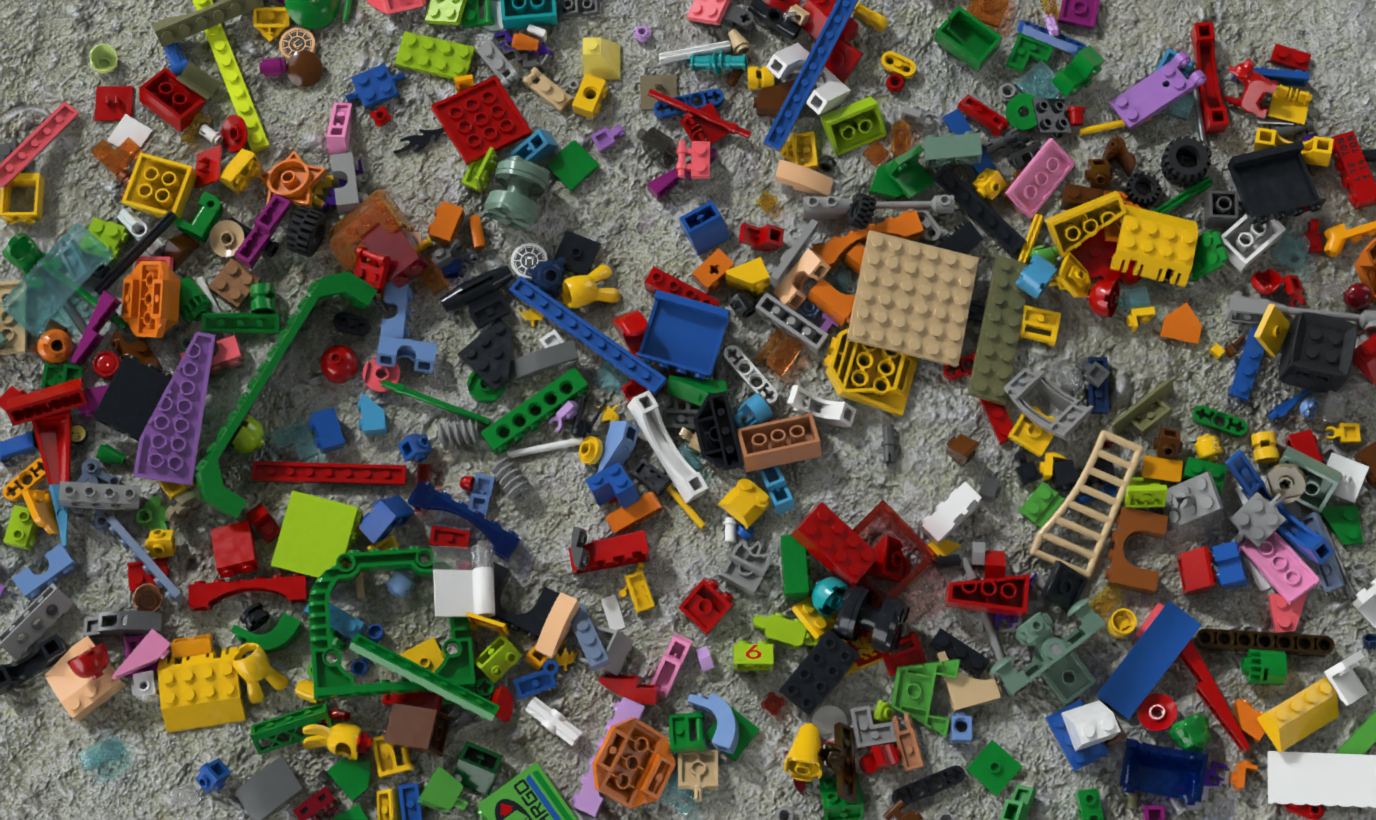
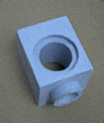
M955 713V716L950 718V742L970 743L972 741V716H967V713ZM963 723L966 726V731L959 732L956 729V724Z

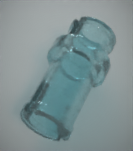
M686 443L677 448L682 457L696 472L703 467V464L694 455V450L689 448Z

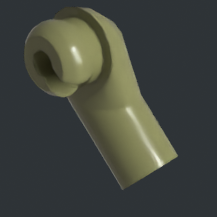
M1120 782L1117 785V790L1128 797V809H1139L1138 791L1130 782Z

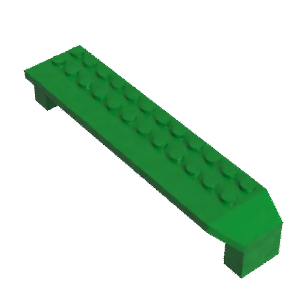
M349 271L324 276L319 280L315 279L307 289V295L298 303L297 311L288 319L287 327L278 335L277 343L268 351L267 359L258 367L257 375L250 380L247 385V391L240 396L237 401V407L230 412L226 419L228 421L220 428L216 434V440L206 450L205 458L201 459L195 468L194 480L202 502L230 519L237 518L246 505L247 501L224 487L218 458L315 303L339 296L359 310H363L370 304L378 290Z

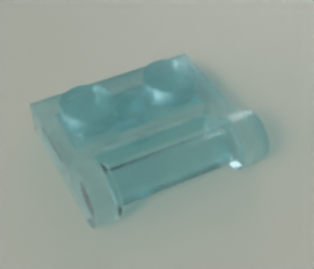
M674 768L659 799L682 812V815L688 818L697 803L694 801V790L678 789V770ZM668 788L690 801L689 804L686 806L665 794V789Z

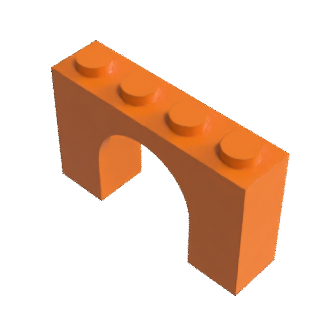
M859 242L846 254L844 263L858 275L860 274L865 249ZM822 278L810 290L807 299L841 327L846 322L849 324L855 294H843Z

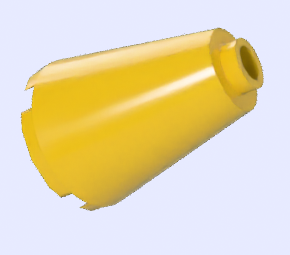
M806 723L800 727L783 763L784 772L788 771L791 773L793 779L813 781L814 777L819 779L823 774V765L818 760L820 757L818 751L821 747L820 730L815 724Z

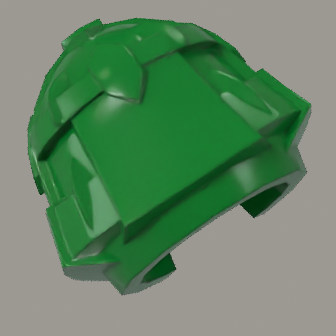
M1199 712L1186 717V719L1172 724L1168 734L1174 741L1176 740L1182 750L1196 754L1202 753L1211 739L1208 729V716L1202 715Z

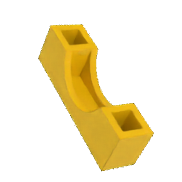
M1258 127L1253 152L1293 142L1283 139L1277 130ZM1314 136L1312 139L1303 142L1304 149L1301 151L1305 164L1328 167L1334 139Z

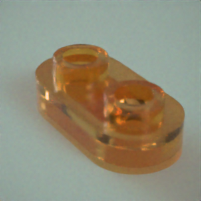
M903 120L896 121L892 125L891 152L894 156L899 157L910 149V125ZM903 130L904 133L900 134L897 131ZM902 147L903 150L898 151L897 148Z

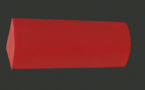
M78 378L7 399L6 411L12 425L15 426L87 405L88 398L83 379Z

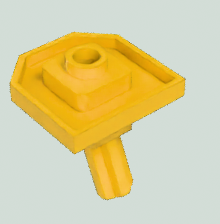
M1069 252L1064 257L1058 274L1051 279L1048 286H1058L1059 290H1068L1074 298H1084L1091 287V280L1088 271Z

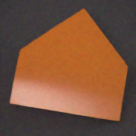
M1186 302L1164 317L1160 336L1198 344L1202 324Z

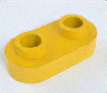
M887 51L881 57L883 69L893 74H898L904 79L914 76L916 64L912 60L893 51ZM903 69H909V72H904Z

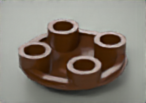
M304 50L294 53L289 58L286 67L288 78L300 87L312 86L319 82L323 71L319 57L310 51Z

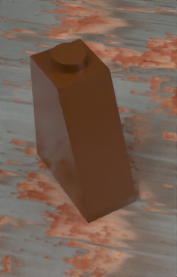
M796 79L759 90L758 97H754L753 108L757 109V115L777 117Z

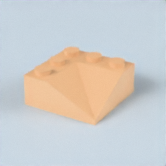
M88 635L71 647L44 675L69 715L78 722L127 685L122 677L117 680L112 679L116 669L110 661L107 668L102 671L104 675L95 680L91 677L86 679L80 678L73 673L67 662L97 646L96 642Z

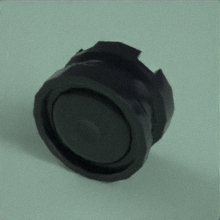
M258 602L246 609L239 617V620L242 624H246V629L249 632H253L264 625L271 615L267 610H264L262 603Z

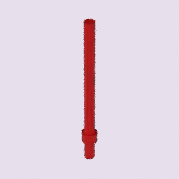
M650 89L648 92V96L687 113L690 112L694 116L727 129L733 135L738 134L749 139L752 132L739 127V124L729 123L653 89Z

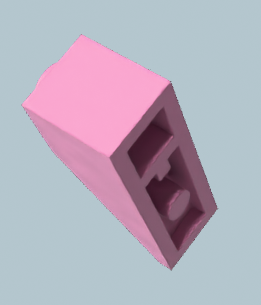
M334 102L326 135L328 154L348 152L352 103Z
M152 629L115 671L112 679L117 680L152 665L159 658L163 660L170 652L168 648L171 643Z

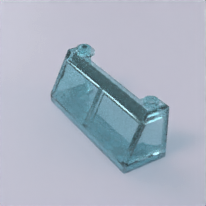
M77 221L0 302V307L33 336L36 334L40 336L47 329L45 326L47 321L102 264L106 266L113 259L111 257L113 252Z

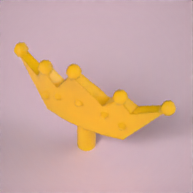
M531 307L528 312L526 308L523 309V312L516 310L525 321H531L532 327H535V321H540L544 317Z
M605 405L601 412L603 416L600 423L608 420L610 422L619 421L620 416L615 412L619 406L615 405L611 408L609 405Z
M565 647L561 656L557 653L553 660L558 663V666H563L564 671H568L567 664L574 662L579 650L575 653L571 650L569 654Z

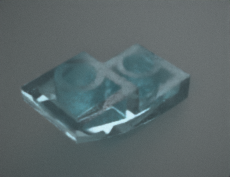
M116 736L82 750L78 753L85 772L104 766V762L124 757V752L119 738Z

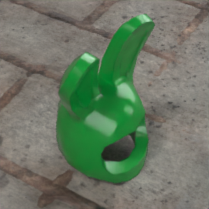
M25 233L13 236L2 252L8 262L22 270L29 286L34 290L42 289L45 284L44 278L33 267L40 257L44 258L58 270H61L63 267V261L60 258L42 252L36 243Z

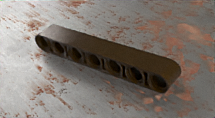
M1204 628L1199 630L1193 637L1195 647L1201 650L1247 652L1248 649L1285 651L1286 655L1325 657L1335 647L1332 638L1322 635ZM1205 635L1208 638V643H1202L1199 636ZM1219 637H1226L1228 644H1222ZM1240 637H1244L1248 641L1247 646L1240 643ZM1260 638H1263L1267 641V647H1263L1260 644ZM1285 640L1288 647H1281L1279 641ZM1300 641H1304L1307 644L1306 650L1300 647ZM1320 642H1324L1327 645V651L1320 648Z

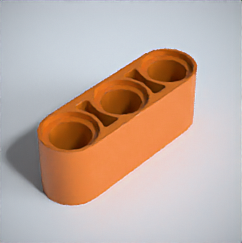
M651 491L642 495L639 501L625 509L621 507L613 511L605 519L613 534L618 535L659 513L663 506L655 492Z

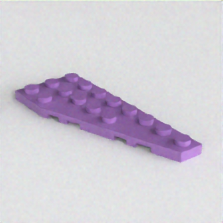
M195 333L139 438L133 477L192 486L215 342L214 334Z

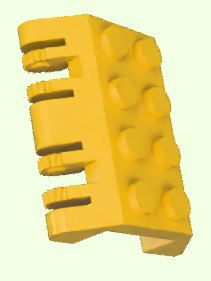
M1124 204L1126 213L1119 220L1121 228L1117 249L1112 257L1110 269L1119 271L1122 264L1121 272L1126 273L1130 260L1136 261L1132 270L1133 275L1137 276L1140 270V277L1156 280L1158 276V281L1163 282L1167 269L1173 270L1169 279L1170 284L1174 285L1177 279L1176 285L1185 287L1193 266L1199 233L1197 222Z
M238 646L229 647V654L227 648H222L221 658H217L215 650L207 654L190 656V658L189 656L182 657L181 664H178L177 658L172 656L170 659L169 657H165L163 660L159 658L157 672L160 706L168 733L247 721L245 701L241 698L240 678L233 666L232 659L239 648Z

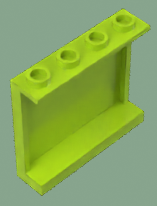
M292 490L271 566L319 578L327 569L336 565L338 556L343 553H349L352 550L353 543H356L358 539V525L362 523L361 520L364 517L363 509ZM342 562L340 564L341 567L346 569L348 562Z

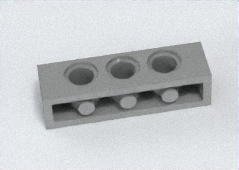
M767 292L755 306L757 314L817 355L829 340V334Z
M60 481L59 507L139 511L140 486Z
M52 583L0 634V646L16 660L24 656L28 648L33 643L38 642L42 638L43 633L48 628L53 627L62 614L70 610L73 604L72 600ZM54 605L51 611H46L48 606ZM40 619L37 625L32 626L34 620ZM26 633L23 639L17 640L20 634Z

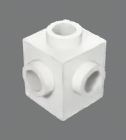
M151 670L133 674L134 684L131 685L133 696H136L142 702H151L155 700L154 698L160 697L157 673Z

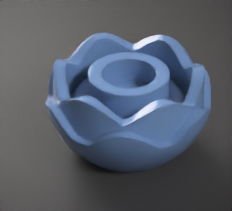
M807 298L797 309L798 313L805 319H813L821 311Z
M1315 397L1303 400L1299 412L1304 419L1311 420V418L1316 417V411L1320 408L1319 400Z

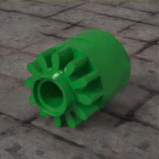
M192 277L180 279L179 314L186 322L199 321L202 319V312H208L209 306L212 303Z
M1248 649L1247 657H1242L1241 673L1246 676V682L1252 684L1284 685L1287 673L1285 651Z

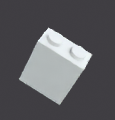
M1099 700L1061 713L1075 751L1113 739L1121 732L1114 713Z

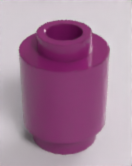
M280 57L262 59V63H259L260 73L264 74L265 77L283 76L284 73H287L286 60Z

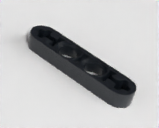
M954 765L898 788L891 796L892 803L895 804L897 802L895 800L897 793L905 795L908 793L906 790L908 788L913 800H910V796L904 798L905 806L958 785L965 778V771L962 767ZM952 770L961 773L959 780L951 778L948 780L950 784L947 785L943 773H946V777L952 775ZM934 777L941 778L943 786L940 788L933 787L932 779ZM914 786H923L924 794L922 796L915 795L913 792Z

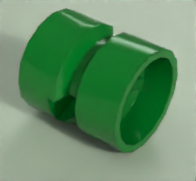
M270 283L251 285L250 297L253 299L251 301V313H275L276 302L273 300L275 298V286Z

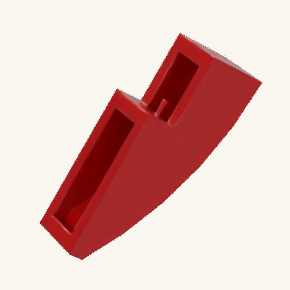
M603 673L598 677L599 683L627 699L656 705L660 701L661 685L641 684V676L621 674L615 676Z

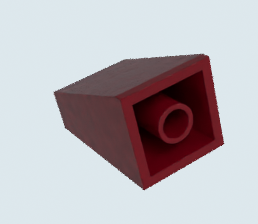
M385 204L380 205L354 226L371 252L387 255L391 258L387 278L398 288L407 284L408 281L429 266L404 220Z

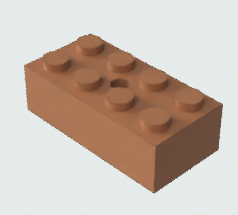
M812 413L736 429L746 472L822 456L820 438Z

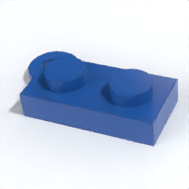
M549 659L544 662L542 670L513 679L519 699L556 687L554 674L558 672V663L553 659ZM549 664H553L555 668L554 670L549 671L547 669V666Z

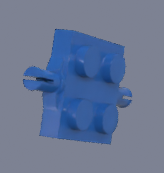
M384 63L351 77L355 85V92L345 95L348 102L358 98L365 110L398 97L396 82L406 79L405 75L401 72L392 76Z

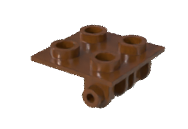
M1114 133L1112 140L1106 145L1102 159L1107 158L1108 162L1116 159L1129 178L1136 165V159L1133 153L1127 150L1123 138L1118 137Z

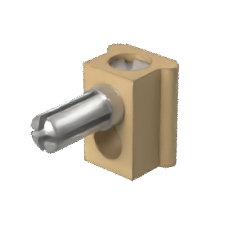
M795 4L790 7L787 13H784L783 18L791 19L797 24L805 26L810 13Z

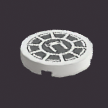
M522 244L512 253V270L518 277L522 276L526 280H533L532 277L526 275V269H534L536 264L547 261V253L537 244Z

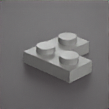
M870 705L850 708L857 749L896 743L893 722L873 725Z

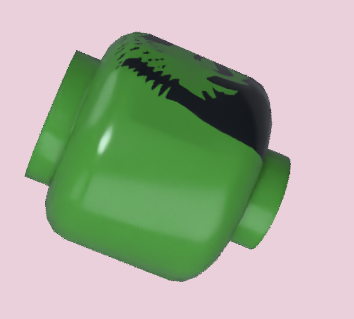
M1049 243L1032 248L1031 254H1029L1030 261L1037 253L1053 265L1056 264V258L1059 257L1056 247H1052Z

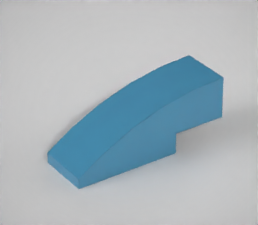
M774 466L757 470L777 515L794 509L793 497L779 467Z

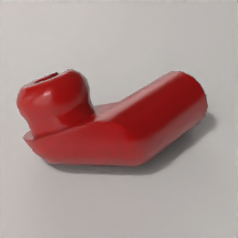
M339 708L329 710L332 722L334 718L346 722L351 718L350 712ZM323 719V724L328 725L326 719Z

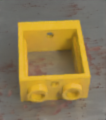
M20 173L5 189L1 188L0 217L6 223L25 222L32 224L35 221H42L45 179L40 173ZM12 187H36L34 212H10Z

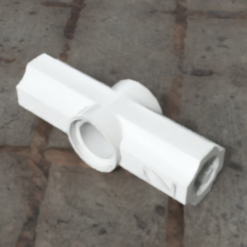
M130 207L124 208L119 212L118 220L139 242L150 229ZM140 230H145L143 234L137 235ZM157 238L147 251L151 256H159L163 253L165 245Z
M537 697L532 699L525 709L528 714L541 722L545 729L553 735L556 734L572 747L583 734L573 724L569 723L567 718L554 708L551 709Z

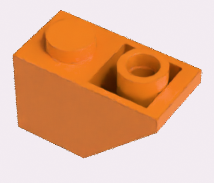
M1238 698L1232 704L1235 720L1244 737L1256 744L1265 733L1256 718L1264 714V712L1256 711L1251 707L1252 704Z

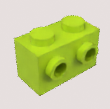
M14 505L3 542L11 547L31 551L32 546L37 541L36 532L39 526L34 522L27 507Z
M501 634L474 660V664L488 679L495 683L518 662L522 654Z

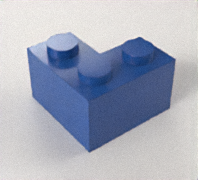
M619 461L585 479L590 493L598 506L616 497L623 509L640 500L633 482Z
M401 496L379 499L374 503V509L362 518V523L358 528L373 544L379 543L395 527L403 526L415 511Z

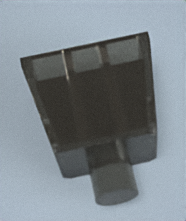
M651 127L648 131L643 128L638 131L636 137L641 141L644 152L667 170L678 158L674 140L654 127Z

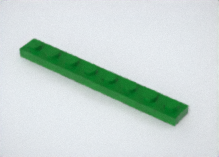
M358 633L348 648L357 655L364 656L372 660L373 663L382 665L391 672L407 678L410 682L417 683L428 691L435 692L443 696L444 699L460 705L463 709L478 714L483 719L493 721L500 708L499 705Z

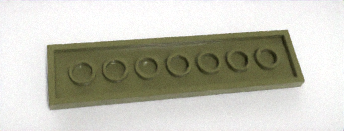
M1000 255L995 257L967 393L969 396L1000 405L1006 404L1007 393L1004 387L1011 380L1024 314L1023 308L1028 294L1015 285L1023 269L1029 266L1027 263Z

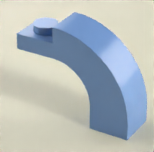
M714 693L710 694L709 699L702 694H697V696L690 694L687 701L692 708L710 713L717 719V729L711 742L715 749L734 755L739 741V725L730 706Z

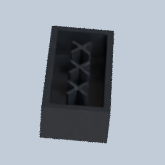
M829 629L780 688L779 692L809 717H812L861 655Z

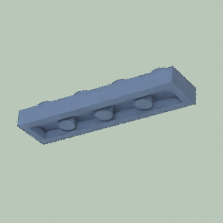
M1313 512L1299 518L1301 523L1315 533L1325 537L1329 542L1319 512ZM1334 554L1321 565L1314 562L1325 592H1331L1345 586Z
M582 603L579 604L580 608L572 619L571 625L593 672L611 663Z

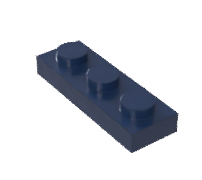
M1107 357L1087 358L1091 365L1096 361L1108 370ZM1108 377L1098 389L1088 382V405L1093 406L1091 414H1109Z

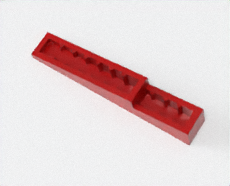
M1190 640L1178 656L1198 681V684L1193 689L1239 750L1244 753L1250 746L1193 641Z

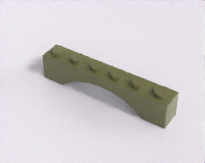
M220 0L215 4L192 13L165 18L153 23L152 26L161 46L165 47L264 6L262 0Z

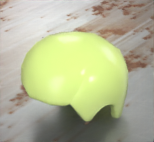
M108 44L96 45L90 52L92 69L101 74L113 72L118 64L116 50Z

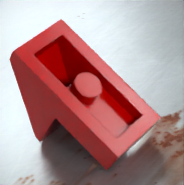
M259 503L246 513L250 522L267 544L279 537L281 529L262 503Z

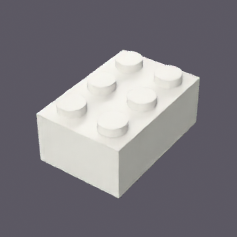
M1245 214L1221 235L1224 244L1219 247H1226L1230 258L1229 261L1242 272L1281 238L1286 228L1275 219L1263 225H1258V223L1250 225Z

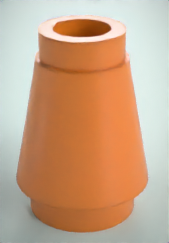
M520 32L519 34L514 33L512 48H516V50L538 51L539 40Z

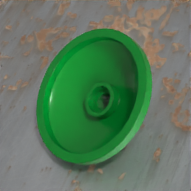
M285 0V8L289 17L297 25L312 30L324 28L332 23L340 7V0H317V2L312 0Z

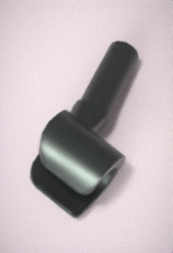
M325 769L318 774V779L324 784L329 783L332 779Z

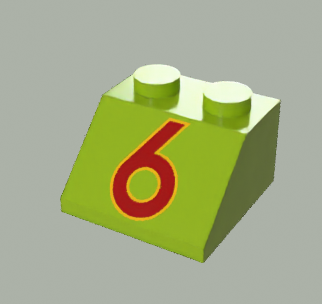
M738 641V644H734V671H773V644H769V641H757V644H749V641Z

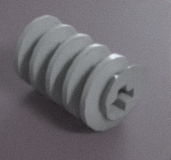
M469 419L467 425L461 420L460 426L457 425L456 421H453L451 427L448 421L445 422L444 427L438 422L439 439L443 446L447 445L448 440L451 445L455 444V440L461 445L463 439L466 444H469L471 438L474 443H477L479 438L477 419L475 424Z
M508 456L498 461L491 471L493 474H496L495 478L500 481V486L504 487V493H508L507 498L512 500L524 496L531 488L524 489L527 482H520L523 475L516 476L519 469H512L515 462L508 463L511 459Z

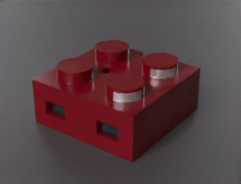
M325 786L292 811L299 820H322L321 818L325 814L332 815L339 809L338 806L341 802L334 792Z

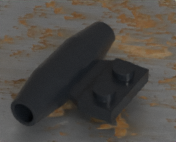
M507 265L486 271L455 287L440 298V302L446 313L469 306V315L477 330L497 321L499 318L511 314V310L504 297L496 291L514 279Z

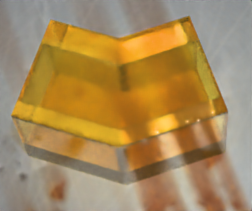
M1040 0L1044 14H1056L1058 9L1056 0Z

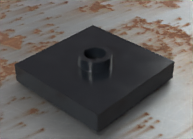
M566 230L553 260L564 257L566 259L564 264L566 271L576 275H588L599 252L601 243Z
M1056 560L1040 596L1068 613L1069 609L1079 601L1088 578L1063 562Z

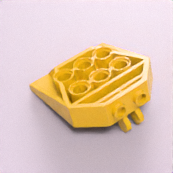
M849 328L839 332L836 337H832L830 346L826 350L828 355L824 358L823 364L827 366L825 373L837 395L902 417L919 358L893 352V356L887 354L885 349L876 347L870 349L864 344L848 341L846 338ZM859 359H864L867 366L861 365ZM881 366L887 367L888 373H884L881 370ZM854 377H859L862 380V384L856 383ZM876 384H881L883 391L878 390Z

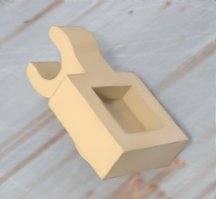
M682 427L679 437L690 442L688 445L689 449L701 454L696 432L693 434Z

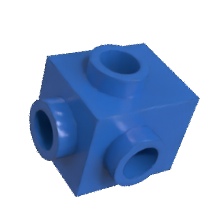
M413 433L398 444L405 462H422L433 451L426 434L418 435Z
M218 758L204 764L199 769L200 773L195 780L209 794L214 790L216 792L221 790L226 785L225 781L231 772Z

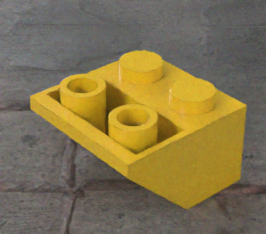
M241 149L221 172V183L237 195L244 192L252 179L257 178L258 174L261 173L262 167L256 155L251 151Z

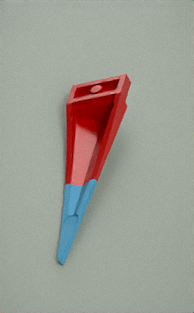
M71 409L32 420L54 505L62 545L65 548L67 547L69 507H59L60 481L70 482L73 423Z

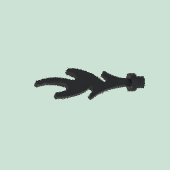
M443 128L434 130L419 129V132L423 133V135H412L400 139V142L409 141L410 143L402 149L394 150L393 153H402L418 144V147L415 149L417 153L426 147L432 135H435L434 140L437 141L445 131Z

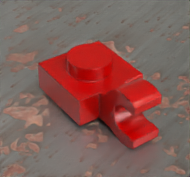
M1311 218V222L1308 223V232L1302 234V252L1322 253L1323 233H1317L1319 219Z
M1298 275L1283 277L1284 290L1288 295H1291L1290 307L1298 308L1297 301H1299L1300 305H1306V300L1302 295L1304 290Z
M361 732L360 736H358L359 755H366V751L371 750L373 738H369V733Z

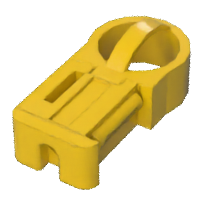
M858 1L853 15L875 30L883 32L889 24L887 18L876 11L870 10Z

